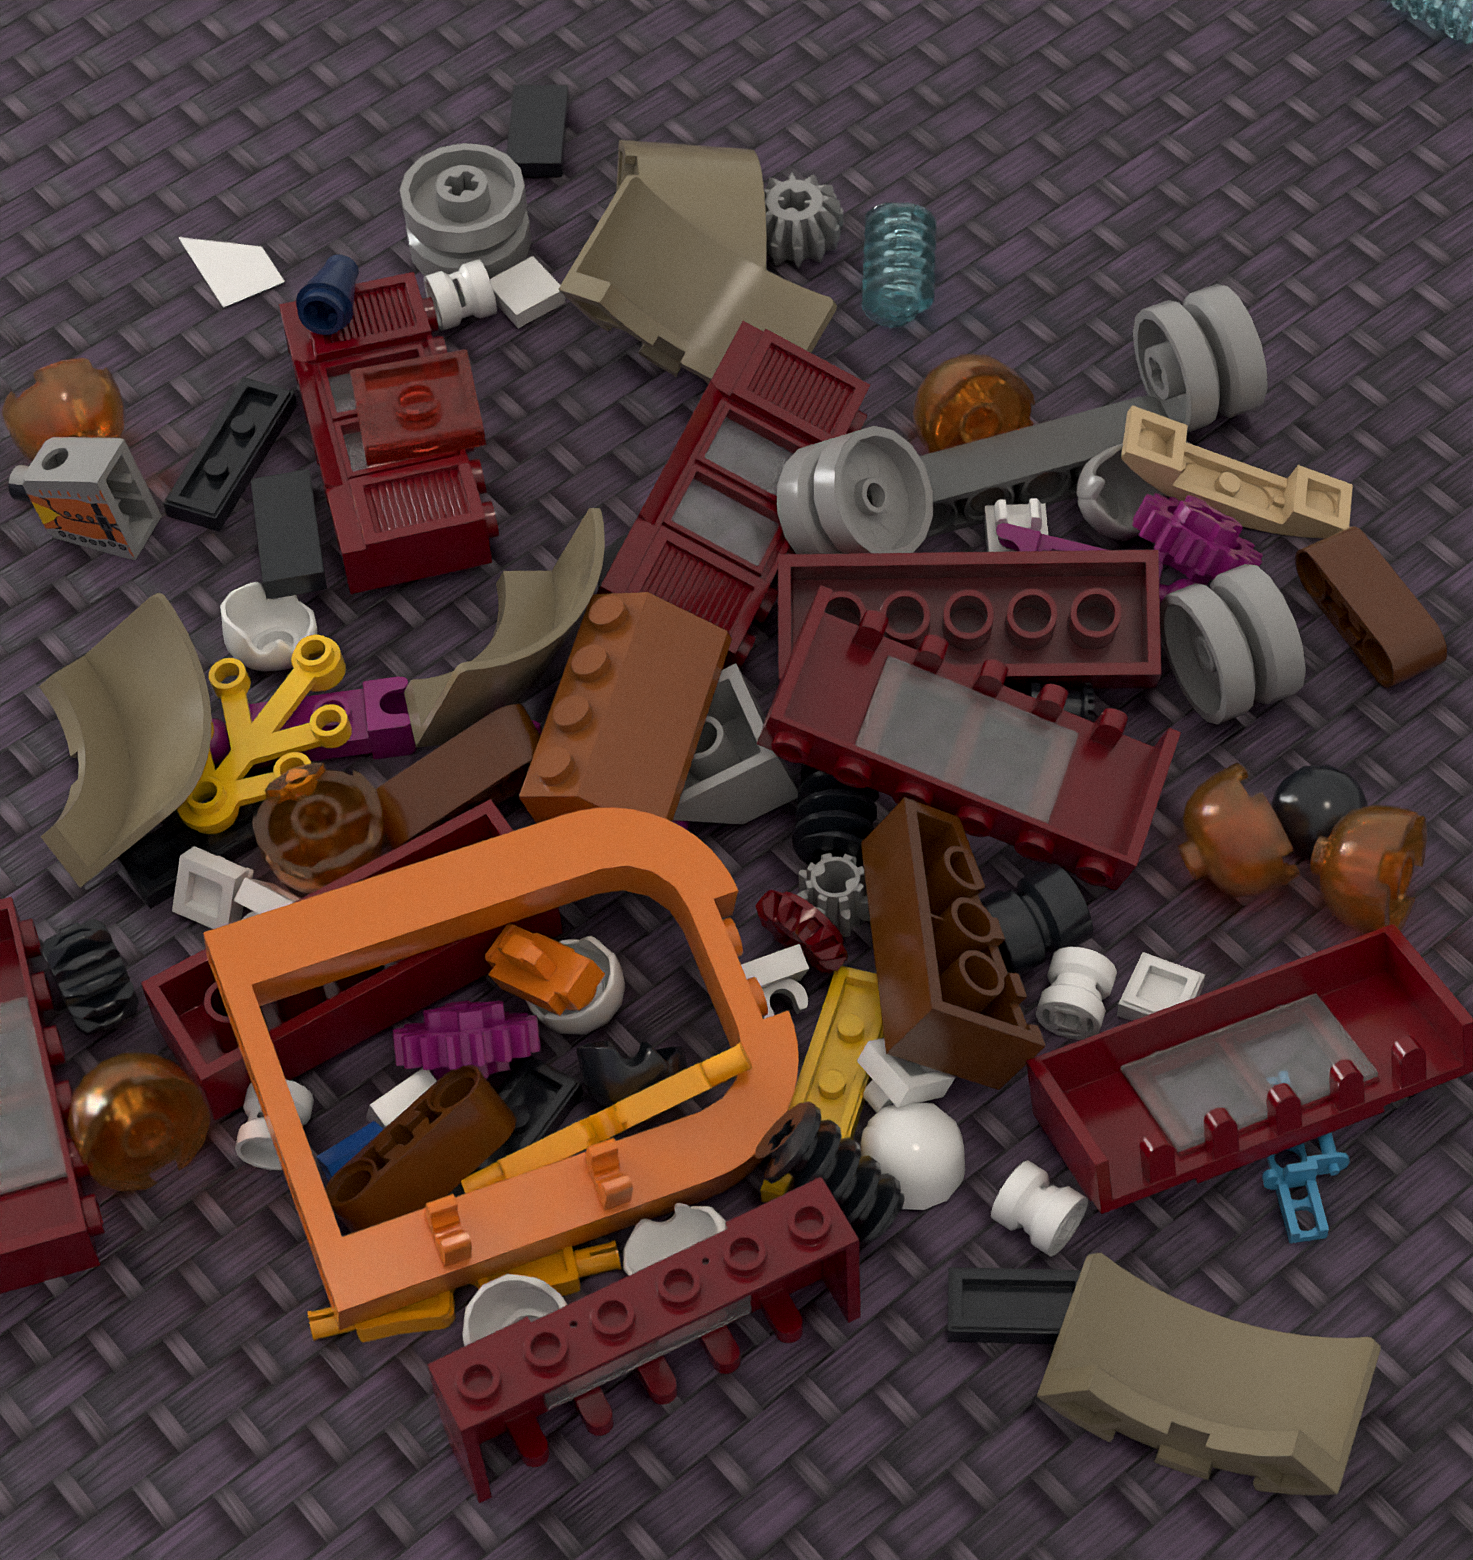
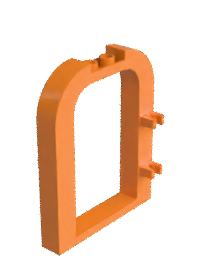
M625 808L585 809L564 814L203 932L207 959L339 1330L476 1282L484 1277H490L552 1255L572 1245L574 1247L636 1225L641 1219L647 1218L650 1220L675 1211L674 1205L676 1203L689 1206L706 1200L740 1182L764 1159H757L755 1157L756 1147L775 1122L789 1110L794 1095L799 1063L795 1028L789 1010L763 1019V1016L768 1015L764 992L755 977L747 979L738 959L739 956L743 955L741 938L735 923L728 917L733 915L739 890L722 861L694 834L668 819L639 810ZM624 890L649 896L671 912L685 934L730 1047L732 1048L736 1044L741 1043L753 1069L738 1074L723 1098L700 1112L615 1141L614 1138L588 1146L586 1152L458 1197H455L454 1194L426 1203V1208L342 1237L259 1006L600 893Z

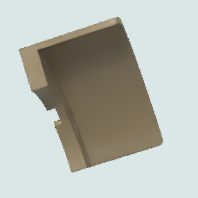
M619 140L616 192L627 176L632 175L640 178L660 199L691 224L728 249L766 270L764 184L760 162L754 150Z
M632 175L627 176L622 182L558 288L571 303L605 331H611L612 327L626 331L642 342L643 345L638 354L675 377L684 368L704 379L708 384L742 321L762 331L768 329L811 353L837 310V305L832 298L783 279L743 258L711 238L673 210L647 187L640 178Z
M589 508L552 571H503L496 583L498 618L494 635L489 645L476 658L459 664L452 672L436 677L410 681L404 691L416 747L442 745L493 711L511 704H522L530 696L587 607L598 584L605 548L604 522L600 508Z
M156 593L149 597L89 652L52 674L39 686L61 723L68 743L70 757L78 758L79 764L78 780L70 787L69 797L62 814L41 838L80 888L183 804L198 783L208 758L212 716L205 675L187 630L170 602L161 593Z
M1103 1253L1089 1254L1085 1259L1037 1397L1067 1419L1105 1441L1111 1442L1117 1431L1131 1439L1158 1449L1155 1463L1186 1474L1209 1480L1212 1468H1217L1238 1474L1255 1476L1253 1485L1255 1490L1294 1495H1333L1339 1492L1381 1347L1371 1337L1328 1338L1279 1332L1228 1319L1181 1301L1132 1275Z

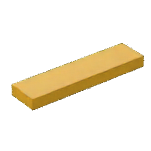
M842 966L838 971L835 970L789 1107L790 1110L799 1103L812 1102L821 1110V1121L830 1119L840 1127L841 1139L849 1137L853 1140L866 1101L863 1098V1093L872 1081V1078L857 1062V1059L868 1041L884 1038L876 973ZM788 1173L772 1184L764 1178L761 1187V1201L767 1203L784 1195L785 1188L792 1176Z

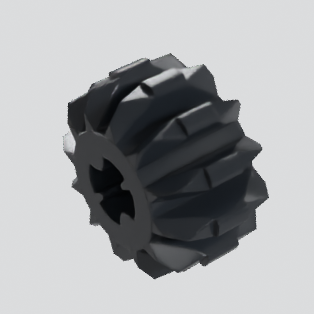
M95 918L80 924L76 922L59 929V933L45 939L43 955L77 1030L85 1035L100 1030L105 1032L121 1025L123 1020L136 1014L139 1000L119 951L105 924Z

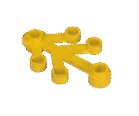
M317 634L301 639L291 657L293 670L253 722L247 698L251 681L244 664L235 658H224L217 661L211 667L209 681L216 696L222 701L231 751L219 767L215 769L209 747L208 758L198 783L183 804L177 808L180 818L188 827L203 834H217L225 831L235 822L241 806L285 794L288 796H301L308 793L314 787L316 774L311 761L305 754L299 752L321 746L324 748H337L345 744L352 734V727L345 710L338 705H324L314 711L310 718V723L281 731L280 729L309 691L329 690L343 679L346 665L340 648L335 641ZM321 656L320 658H318V659H316V660H312V659L315 658V657ZM233 675L238 676L233 682L222 684L225 678ZM211 722V739H212V738H213V735H214V725H213V722ZM331 722L340 723L333 730H322L325 725ZM279 758L274 765L273 772L243 779L253 765ZM294 770H304L297 778H286ZM214 797L211 801L207 803H201L207 798Z

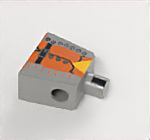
M52 437L44 442L30 466H16L9 478L11 497L15 500L31 502L51 536L123 558L137 559L162 517L125 440L121 438Z

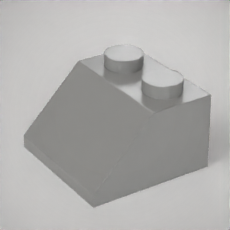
M736 663L723 669L673 820L745 824L798 798V790L784 759L777 756L772 750L756 744L766 718Z

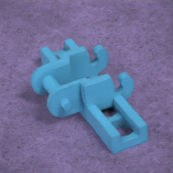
M1287 1073L1278 1074L1277 1079L1266 1081L1271 1088L1280 1083L1290 1085ZM1332 1132L1318 1137L1322 1151L1320 1155L1307 1156L1304 1143L1287 1149L1299 1156L1301 1159L1300 1163L1287 1164L1285 1168H1281L1275 1161L1276 1154L1267 1157L1270 1169L1262 1174L1263 1184L1267 1189L1276 1190L1289 1243L1323 1239L1328 1236L1329 1228L1316 1183V1176L1323 1174L1337 1175L1350 1163L1347 1154L1336 1151ZM1306 1186L1308 1196L1301 1200L1291 1199L1289 1188ZM1299 1210L1311 1212L1316 1226L1308 1231L1299 1230L1295 1212Z

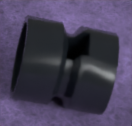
M1053 863L1021 878L1017 882V893L1011 889L1005 892L998 890L980 899L981 904L989 911L991 916L998 918L1005 940L998 946L1007 973H1017L1020 976L1045 962V950L1054 955L1061 948L1076 947L1093 936L1091 915L1081 892L1069 874L1059 865Z

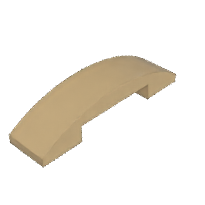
M1133 405L1127 412L1121 459L1144 481L1165 495L1174 497L1179 501H1185L1188 495L1204 500L1209 506L1224 515L1233 517L1243 527L1280 535L1327 538L1349 528L1353 484L1300 465L1295 468L1288 478H1284L1187 443L1188 425Z

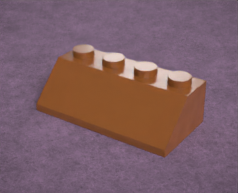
M649 592L592 595L519 798L536 824L564 814L593 808L634 809L651 813L673 822L732 641L727 630Z

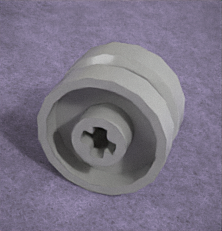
M462 143L445 146L420 157L405 173L400 187V196L406 222L408 243L412 262L424 276L439 271L446 274L459 271L462 264L480 259L489 279L527 259L532 239L526 210L525 185L520 167L506 153L487 145Z
M1215 284L1190 293L1184 299L1183 306L1179 302L1168 300L1144 308L1135 316L1133 328L1134 351L1140 377L1147 395L1156 397L1161 402L1169 419L1188 425L1187 433L1210 425L1216 419L1217 413L1232 418L1255 410L1264 403L1268 387L1266 362L1261 341L1250 314L1241 299L1228 286Z
M871 426L798 449L784 464L777 484V513L784 536L796 554L913 553L926 539L933 518V490L926 467L912 444L894 430Z
M1241 565L1218 574L1211 582L1210 588L1206 585L1195 583L1167 594L1161 601L1160 629L1170 667L1181 691L1193 709L1207 722L1218 725L1247 713L1253 706L1254 700L1259 703L1270 704L1297 693L1303 687L1306 666L1303 645L1295 619L1284 596L1273 580L1257 565Z

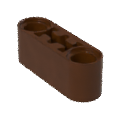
M1352 526L1296 552L1295 566L1303 587L1372 676L1383 687L1390 688L1446 661L1447 646L1439 626L1359 528Z
M511 704L493 711L380 785L370 794L368 804L393 850L490 799L497 806L522 789L540 739L538 730L522 704Z
M466 1065L450 1070L331 1177L325 1187V1191L333 1212L351 1233H355L426 1208V1203L447 1196L463 1179L467 1178L507 1141L516 1126L515 1114L476 1066Z

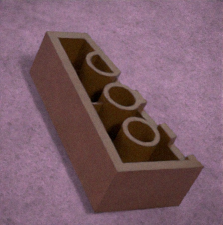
M904 797L861 843L886 1054L1000 1090L1026 1065V1060L1034 1058L1046 1045L1039 1026L1027 1025L1020 1003L1027 998L1019 974L1007 973L998 946L1005 940L998 918L992 917L989 911L981 904L978 894L985 888V884L960 818Z

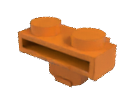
M511 923L505 926L485 954V960L493 967L488 975L501 989L558 1016H561L565 1009L580 1011L593 1000L597 986L605 976V973L593 960L574 952V949L539 933H531Z

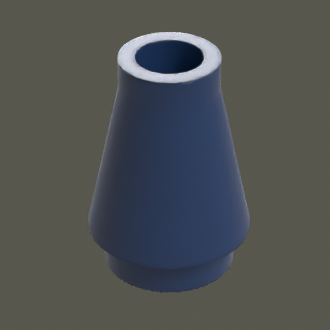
M341 254L329 257L319 272L298 292L296 297L298 317L308 330L320 335H330L343 329L350 323L353 316L355 283L359 275L358 266L350 257Z

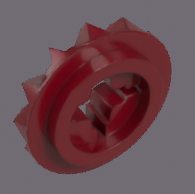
M768 890L755 905L762 926L772 933L774 941L782 944L785 948L800 944L808 967H815L820 972L831 974L834 970L838 971L848 960V953L843 945L844 939L839 930L820 910L800 896L791 892L781 893L775 890Z

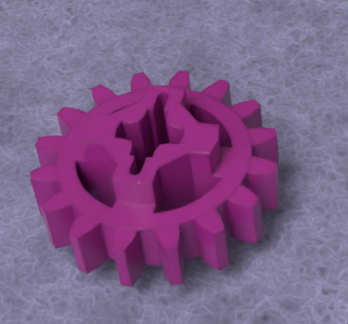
M1154 493L1153 496L1146 494L1132 519L1134 520L1132 526L1140 530L1139 536L1156 544L1153 550H1158L1161 563L1173 567L1185 574L1191 581L1202 585H1208L1210 579L1213 580L1218 574L1241 565L1251 564L1260 567L1263 562L1261 560L1263 555L1253 549L1255 545L1239 537L1243 526L1237 520L1224 515L1209 506L1204 500L1188 495L1185 501H1179L1174 497H1170L1168 500L1159 493Z
M499 1000L491 1002L459 1001L445 1003V1006L424 1010V1023L405 1024L404 1028L394 1029L392 1033L395 1065L404 1066V1069L423 1067V1070H429L436 1080H439L450 1070L466 1065L476 1066L484 1077L488 1078L490 1074L510 1070L509 1062L511 1058L529 1057L532 1052L541 1051L538 1016L528 1015V1012L509 1014V1011H504L503 1001Z

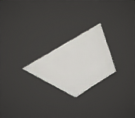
M178 237L223 308L285 282L261 246Z

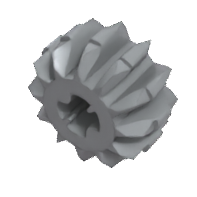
M791 172L788 180L783 182L769 178L768 185L764 189L766 255H771L776 266L786 260H793L797 267L800 268L803 260L808 258L821 263L825 251L837 249L841 226L844 224L843 208H840V201L837 200L834 194L833 186L819 185L815 174L805 180H797Z

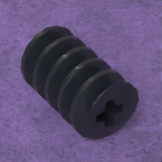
M803 764L801 767V785L798 788V806L795 811L796 826L792 833V846L798 858L808 865L810 863L816 865L821 861V855L831 853L832 857H843L844 854L856 857L857 868L863 866L864 869L861 843L875 829L872 824L877 819V805L875 802L879 799L880 792L870 787L855 788L845 785L833 775Z
M810 1101L799 1103L775 1122L756 1147L755 1157L757 1159L764 1158L767 1155L772 1158L763 1178L772 1184L789 1173L792 1177L785 1188L784 1194L822 1177L857 1235L860 1252L885 1233L902 1209L905 1198L904 1194L901 1193L900 1182L889 1173L881 1174L880 1163L869 1155L861 1156V1148L856 1141L849 1137L841 1139V1129L836 1123L830 1119L821 1121V1110Z

